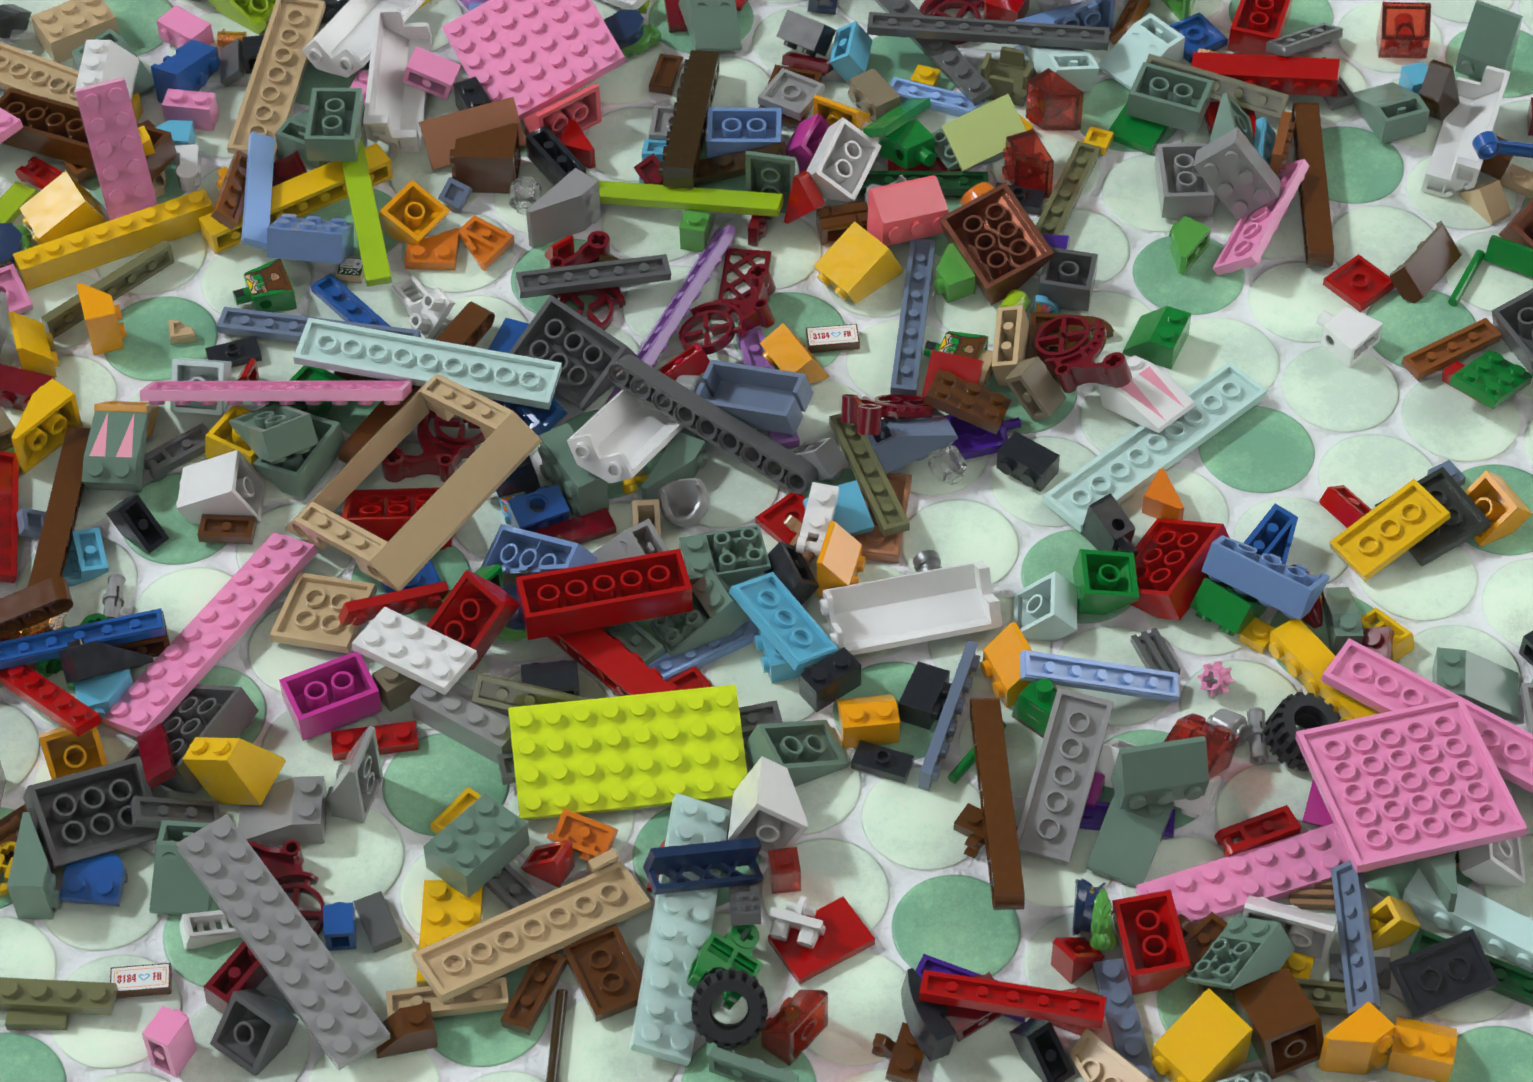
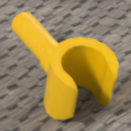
M649 474L623 480V492L626 494L636 492L638 489L637 484L645 482Z

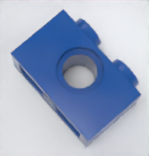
M558 484L553 486H542L535 492L526 495L518 494L507 501L506 513L512 527L534 531L569 520L570 510ZM533 508H540V509H542V511H540V512H535V511H533L532 509H533Z

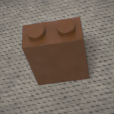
M518 123L508 124L456 139L455 149L450 150V164H454L452 178L473 189L472 193L517 194L521 165Z
M1288 968L1273 972L1266 977L1232 990L1235 1010L1238 1016L1253 1029L1251 1043L1271 1079L1320 1059L1324 1042L1321 1017Z

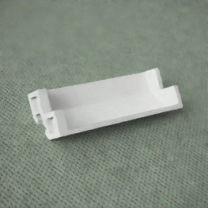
M349 0L301 51L316 69L348 78L363 68L370 60L376 9L399 8L405 23L425 0Z
M399 8L376 9L363 126L369 140L375 143L381 141L389 145L388 149L395 153L421 152L422 134L418 122L424 121L427 92L402 82V79L416 46L431 52V31L428 23H404Z
M1486 66L1481 83L1457 77L1456 85L1460 104L1443 120L1421 188L1422 192L1446 198L1452 196L1457 190L1463 188L1469 190L1475 187L1483 160L1476 154L1472 142L1478 134L1493 130L1510 71Z
M622 389L567 440V443L578 466L608 483H614L633 478L684 427Z
M983 560L822 590L823 599L819 600L821 614L826 616L830 630L828 637L839 650L845 647L852 656L1003 627L1000 601L993 594L990 568Z

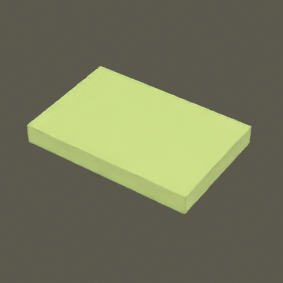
M1009 94L941 126L962 171L1030 139Z

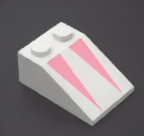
M1135 355L1127 360L1132 374V380L1129 384L1120 388L1112 387L1110 384H1098L1102 407L1158 433L1195 407V401L1153 363Z

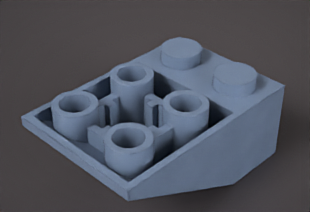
M946 416L918 419L883 418L881 419V434L867 435L886 474L897 472L903 469L906 464L914 460H922L930 452L939 448H947L953 441L959 439Z

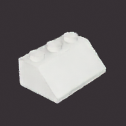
M86 40L75 89L124 77L131 100L139 58L111 40Z
M844 117L827 129L807 169L822 197L848 203L854 202L881 145Z
M1249 895L1242 917L1280 922L1295 947L1293 952L1314 956V961L1326 964L1337 923L1336 918L1329 917L1324 913L1302 910L1294 905L1276 903L1264 897Z

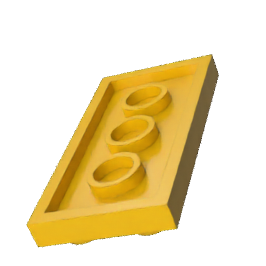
M1413 479L1329 542L1330 548L1366 582L1451 518L1450 512Z
M424 880L419 950L481 923L484 885L470 898H467L444 880ZM417 968V987L429 986Z

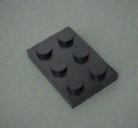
M1473 928L1389 963L1391 972L1414 1020L1499 986L1498 979Z

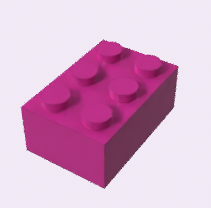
M352 652L279 679L283 701L302 741L382 712L379 690L361 654L357 652Z

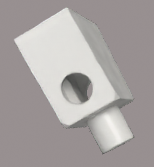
M1349 307L1343 308L1335 316L1323 310L1316 320V323L1323 327L1322 345L1348 367H1351L1380 342L1383 323Z

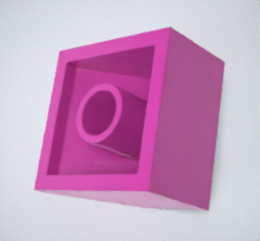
M819 113L800 122L787 144L788 156L796 157L800 173L807 171L827 129L831 126Z

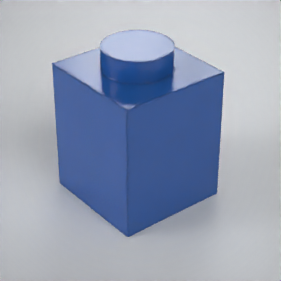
M336 902L323 905L324 939L328 951L357 949L356 916L353 902Z

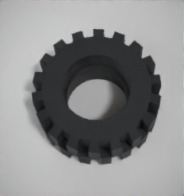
M1297 692L1295 695L1290 694L1281 701L1265 723L1267 725L1264 728V735L1267 736L1265 743L1271 746L1269 751L1272 755L1276 754L1279 757L1278 761L1280 763H1287L1291 769L1298 767L1299 771H1306L1308 768L1295 739L1296 732L1299 731L1296 725L1306 730L1338 723L1341 719L1339 713L1333 711L1335 707L1331 703L1329 705L1325 703L1323 697L1319 696V698H1316L1314 693L1309 692L1306 695L1303 692Z
M729 967V970H723V968L716 969L715 973L707 974L705 979L696 986V991L692 997L693 1024L697 1027V1032L700 1036L703 1035L705 1041L710 1044L712 1042L716 1043L717 1047L723 1049L724 1046H730V1049H736L737 1045L740 1044L746 1046L752 1038L756 1039L759 1036L760 1030L764 1029L766 1024L768 1004L765 990L758 983V979L755 976L751 977L743 969L741 971L736 970L735 967ZM723 992H736L746 999L748 1011L741 1021L734 1024H725L713 1016L711 1010L712 1002L716 996Z

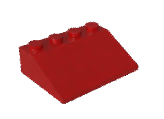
M440 487L354 490L345 500L341 517L389 542ZM454 535L440 550L452 547Z
M1157 518L1135 546L1139 551L1138 555L1134 558L1139 599L1129 605L1156 618L1180 621L1189 610L1204 578H1209V575L1201 570L1212 542L1222 535L1230 538L1224 524Z

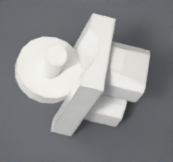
M436 287L433 293L425 294L422 299L424 308L420 313H413L409 319V323L414 329L420 330L426 339H433L443 323L450 324L453 320L450 311L455 302L447 297L444 290Z
M801 896L798 903L787 902L786 910L794 911L795 913L771 907L769 913L772 921L770 931L772 938L787 941L790 928L800 930L797 943L811 949L814 948L819 935L824 936L826 927L823 926L822 920L805 916L815 917L817 908L807 906L808 897Z

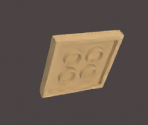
M298 572L271 630V641L349 654L352 642L356 639L362 624L342 626L338 616L344 602L375 596L377 592L375 583Z

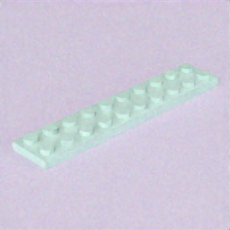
M308 318L293 357L294 364L387 381H412V385L421 387L434 375L439 374L488 399L548 410L550 409L562 371V363L314 318Z
M1229 361L1186 392L1195 401V407L1159 433L1140 425L1045 493L1042 502L1081 533L1090 504L1110 493L1118 504H1121L1150 483L1159 469L1164 468L1166 471L1265 399L1268 390Z
M676 793L672 800L665 847L726 841L731 810ZM711 869L709 873L720 878L721 871ZM684 872L682 874L691 881L700 879L699 876L692 872ZM664 874L659 876L660 884L673 882L671 878ZM718 888L656 895L630 1050L683 1066H688L691 1062L696 1025L693 1024L691 1006L696 987L693 988L686 982L693 960L704 941L711 934Z

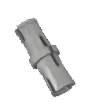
M118 573L109 575L107 591L102 598L104 605L103 615L108 619L120 617V610L125 602L123 590L126 579Z
M1254 707L1247 711L1248 725L1250 727L1247 740L1250 746V762L1254 765L1266 764V761H1269L1267 745L1265 743L1267 736L1264 735V728L1266 727L1265 710Z

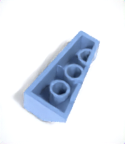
M1085 0L1015 21L1110 28L1109 32L1113 30L1115 0Z
M501 524L481 567L499 564L502 566L503 574L548 572L594 564L598 557L579 543Z
M1223 535L1212 542L1201 570L1202 572L1208 574L1209 578L1213 581L1224 582L1232 586L1236 592L1244 595L1248 594L1258 599V602L1264 606L1275 607L1283 611L1282 613L1291 619L1300 620L1311 611L1330 579V576L1321 573L1319 577L1306 573L1308 567L1297 564L1296 567L1285 565L1281 562V557L1256 554L1257 549L1255 547Z

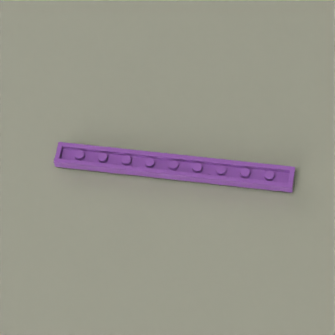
M731 224L713 234L636 354L638 359L653 368L656 366L657 357L669 345L667 341L678 331L680 327L678 324L681 319L689 314L691 310L689 308L690 305L701 295L700 289L711 279L713 269L722 262L723 258L721 256L732 246V239L737 230ZM616 386L605 404H607L622 389Z

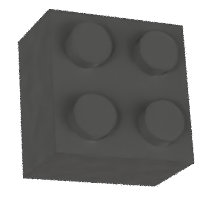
M1050 247L1055 256L1042 268L1038 295L1048 297V300L1058 304L1060 308L1088 312L1096 279L1098 254Z

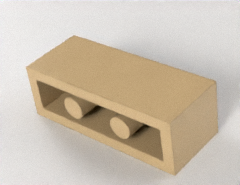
M1023 305L998 307L991 367L999 387L1008 386L1004 379L1022 360L1027 359L1030 324Z

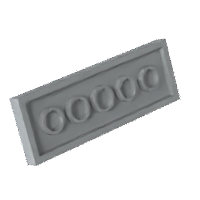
M1062 688L1057 689L1017 829L1020 853L1065 865L1070 864L1113 710V701Z

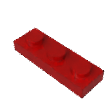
M416 721L373 726L375 727L379 755L419 750ZM368 727L331 731L334 761L346 759L350 750Z

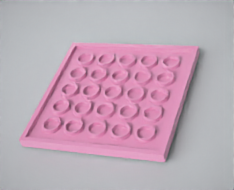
M489 0L442 26L469 78L476 76L491 102L514 97L520 122L525 117L555 103L627 62L592 0Z
M1461 696L1296 732L1295 739L1356 873L1526 836L1528 828Z

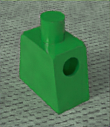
M917 119L908 121L886 137H878V144L881 145L878 155L893 161L905 169L913 168L922 163L929 167L936 161L935 138Z

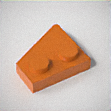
M475 215L459 229V237L483 271H486L515 243L514 235Z
M460 228L424 238L419 244L408 243L404 260L405 269L456 270Z

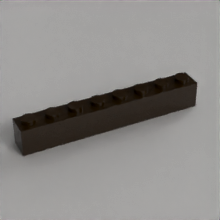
M691 50L689 59L684 60V73H681L680 88L678 87L677 102H674L673 116L670 119V131H667L666 146L663 148V161H660L659 176H663V186L688 189H693L707 129L708 108L712 107L720 72V52Z

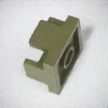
M1004 46L1000 51V60L992 59V54L986 53L981 65L980 74L992 86L994 93L985 99L996 100L1009 94L1014 105L1024 106L1036 74L1034 62L1029 61L1026 66L1024 64V50Z

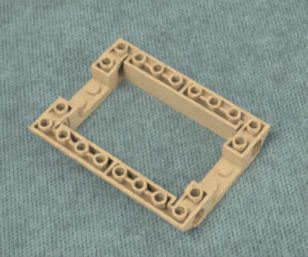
M436 374L402 406L285 528L290 533L314 544L323 551L329 545L334 546L354 557L363 573L396 591H400L542 442L541 438L514 411L446 377ZM429 410L435 412L438 417L446 421L457 415L480 427L485 441L389 542L333 513L429 413Z

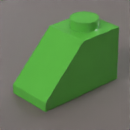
M685 210L679 227L680 249L702 252L709 241L716 214Z
M1184 216L1178 224L1175 223L1169 233V237H1171L1170 250L1178 272L1183 276L1209 246L1211 227L1187 216Z
M953 243L948 244L937 267L936 280L934 281L936 292L942 295L947 303L975 294L976 276Z

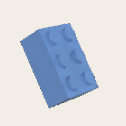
M708 108L707 159L782 143V108Z
M282 214V217H279L267 228V258L342 264L353 253L354 223L346 222L344 218H332L331 221L322 220L320 216H307L306 219L297 218L295 214Z

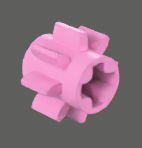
M1222 661L1214 662L1213 666L1210 663L1204 664L1203 668L1205 671L1202 675H1197V678L1201 679L1202 686L1200 689L1210 690L1211 697L1218 696L1219 691L1222 694L1229 693L1227 686L1235 682L1230 673L1232 668L1222 667Z

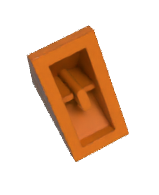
M1164 468L1159 469L1144 494L1142 513L1156 519L1183 520L1184 506Z

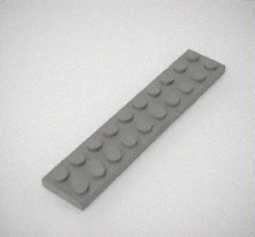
M227 814L176 843L178 852L338 1071L390 1039L389 1031Z

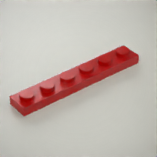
M26 664L0 670L1 685L79 737L102 723L99 713Z
M924 970L919 993V1001L1099 1029H1102L1107 998Z

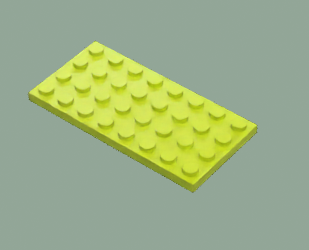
M736 684L508 708L519 817L524 821L557 818L561 816L563 809L585 815L670 806L676 793L704 802L733 799V792L747 776Z

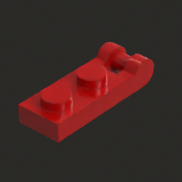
M36 156L29 159L26 166H20L15 170L16 176L22 182L27 181L40 190L44 189L63 173Z
M1288 805L1220 829L1216 832L1214 838L1218 845L1224 847V855L1229 857L1300 834L1301 826ZM1239 837L1241 841L1234 843L1233 839Z

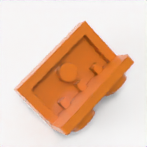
M563 809L554 833H548L547 839L553 843L569 839L573 845V851L580 853L578 858L588 862L611 850L619 830Z

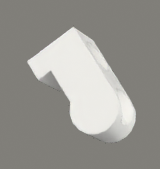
M198 144L175 146L177 155L174 160L179 187L185 192L195 191L201 184V157Z

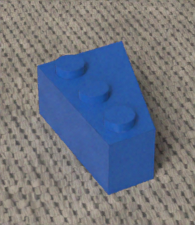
M192 39L178 48L174 56L167 55L164 57L163 63L160 65L153 64L151 71L158 102L163 103L168 89L199 91L204 87L208 79L220 67L217 47Z
M1275 503L1244 541V544L1255 547L1257 549L1256 554L1281 557V562L1286 565L1298 517Z

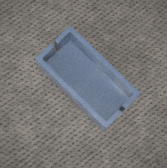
M710 360L702 378L704 383L700 382L696 390V394L754 429L790 435L796 434L803 418L801 411H806L814 393L806 374L718 360Z

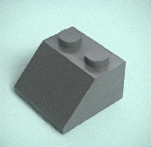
M256 988L234 991L210 1044L256 1076L287 1046L299 1019Z

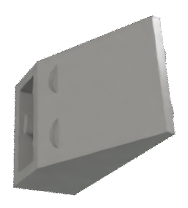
M647 519L626 529L592 554L598 557L595 563L669 550L650 519Z

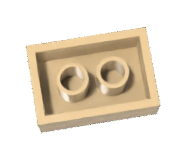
M70 0L31 16L37 40L52 61L56 63L73 58L72 50L85 44L86 40H92L109 29L114 30L120 35L116 16L104 0Z

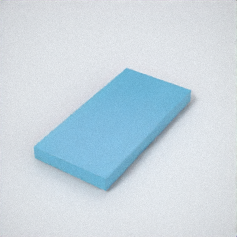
M773 572L731 586L729 594L794 671L818 663L839 650Z

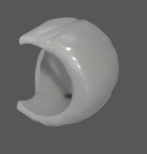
M699 478L672 481L660 487L657 492L661 512L664 518L673 525L680 527L694 526L702 520L708 511V492L705 484Z

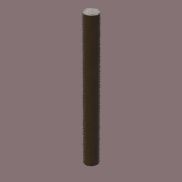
M565 989L556 990L546 1082H558L568 997V991Z

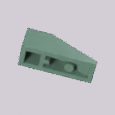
M679 432L670 441L641 487L642 500L657 499L658 489L666 483L679 479L694 478L699 469L704 468L708 461L706 441Z
M1349 587L1324 588L1322 591L1323 609L1330 651L1336 656L1349 638L1362 645L1363 629L1360 613Z
M1455 851L1415 860V864L1420 868L1446 910L1454 912L1457 899Z

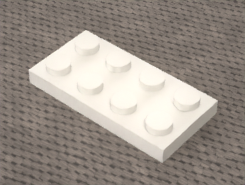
M384 607L352 642L353 651L443 695L448 693L478 658L476 650L387 607Z

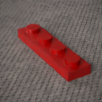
M446 581L344 602L338 618L342 626L350 624L357 626L366 621L373 620L384 607L405 615L419 609H435L441 606L442 600L449 592Z

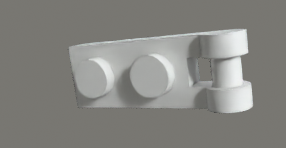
M812 482L800 535L797 540V553L805 554V552L815 553V556H819L829 523L833 521L840 492L838 486ZM809 537L818 538L817 542L808 541Z

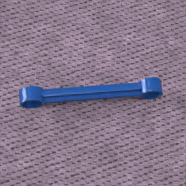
M1492 131L1478 134L1472 142L1476 154L1482 160L1491 159L1497 154L1533 158V144L1498 140L1496 134Z

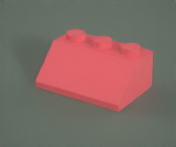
M595 83L584 87L525 117V135L547 126L560 139L569 120L575 119L582 131L602 122L599 85Z
M933 175L869 189L867 231L885 246L943 234L939 218L948 214V207L936 176Z

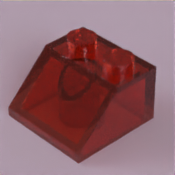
M1382 2L1376 36L1378 58H1427L1430 42L1431 3Z
M1048 68L1028 81L1025 118L1042 130L1078 131L1081 129L1084 92Z
M1034 129L1006 137V146L1003 149L1005 162L1004 166H1002L1004 179L1006 181L1009 180L1011 185L1045 191V198H1050L1052 194L1054 161Z
M1188 714L1177 720L1164 742L1205 736L1210 778L1230 767L1240 737L1232 734V731L1225 726H1214L1207 723L1206 719L1201 715Z
M799 990L792 998H786L780 1007V1011L773 1018H768L764 1029L760 1030L761 1046L791 1066L828 1026V993L824 990Z

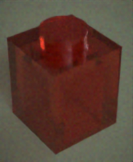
M797 847L768 850V872L772 894L801 891V869Z

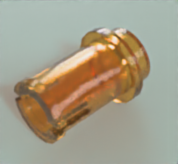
M222 29V31L217 32V45L224 48L237 38L242 41V37H246L247 32H228Z

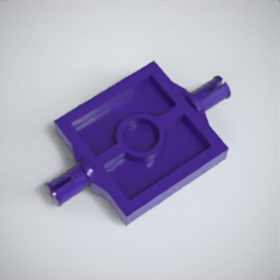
M950 414L945 415L959 438L951 444L959 461L997 453L1000 447L1009 439L1006 432L1021 428L1019 417L1003 420L996 435Z

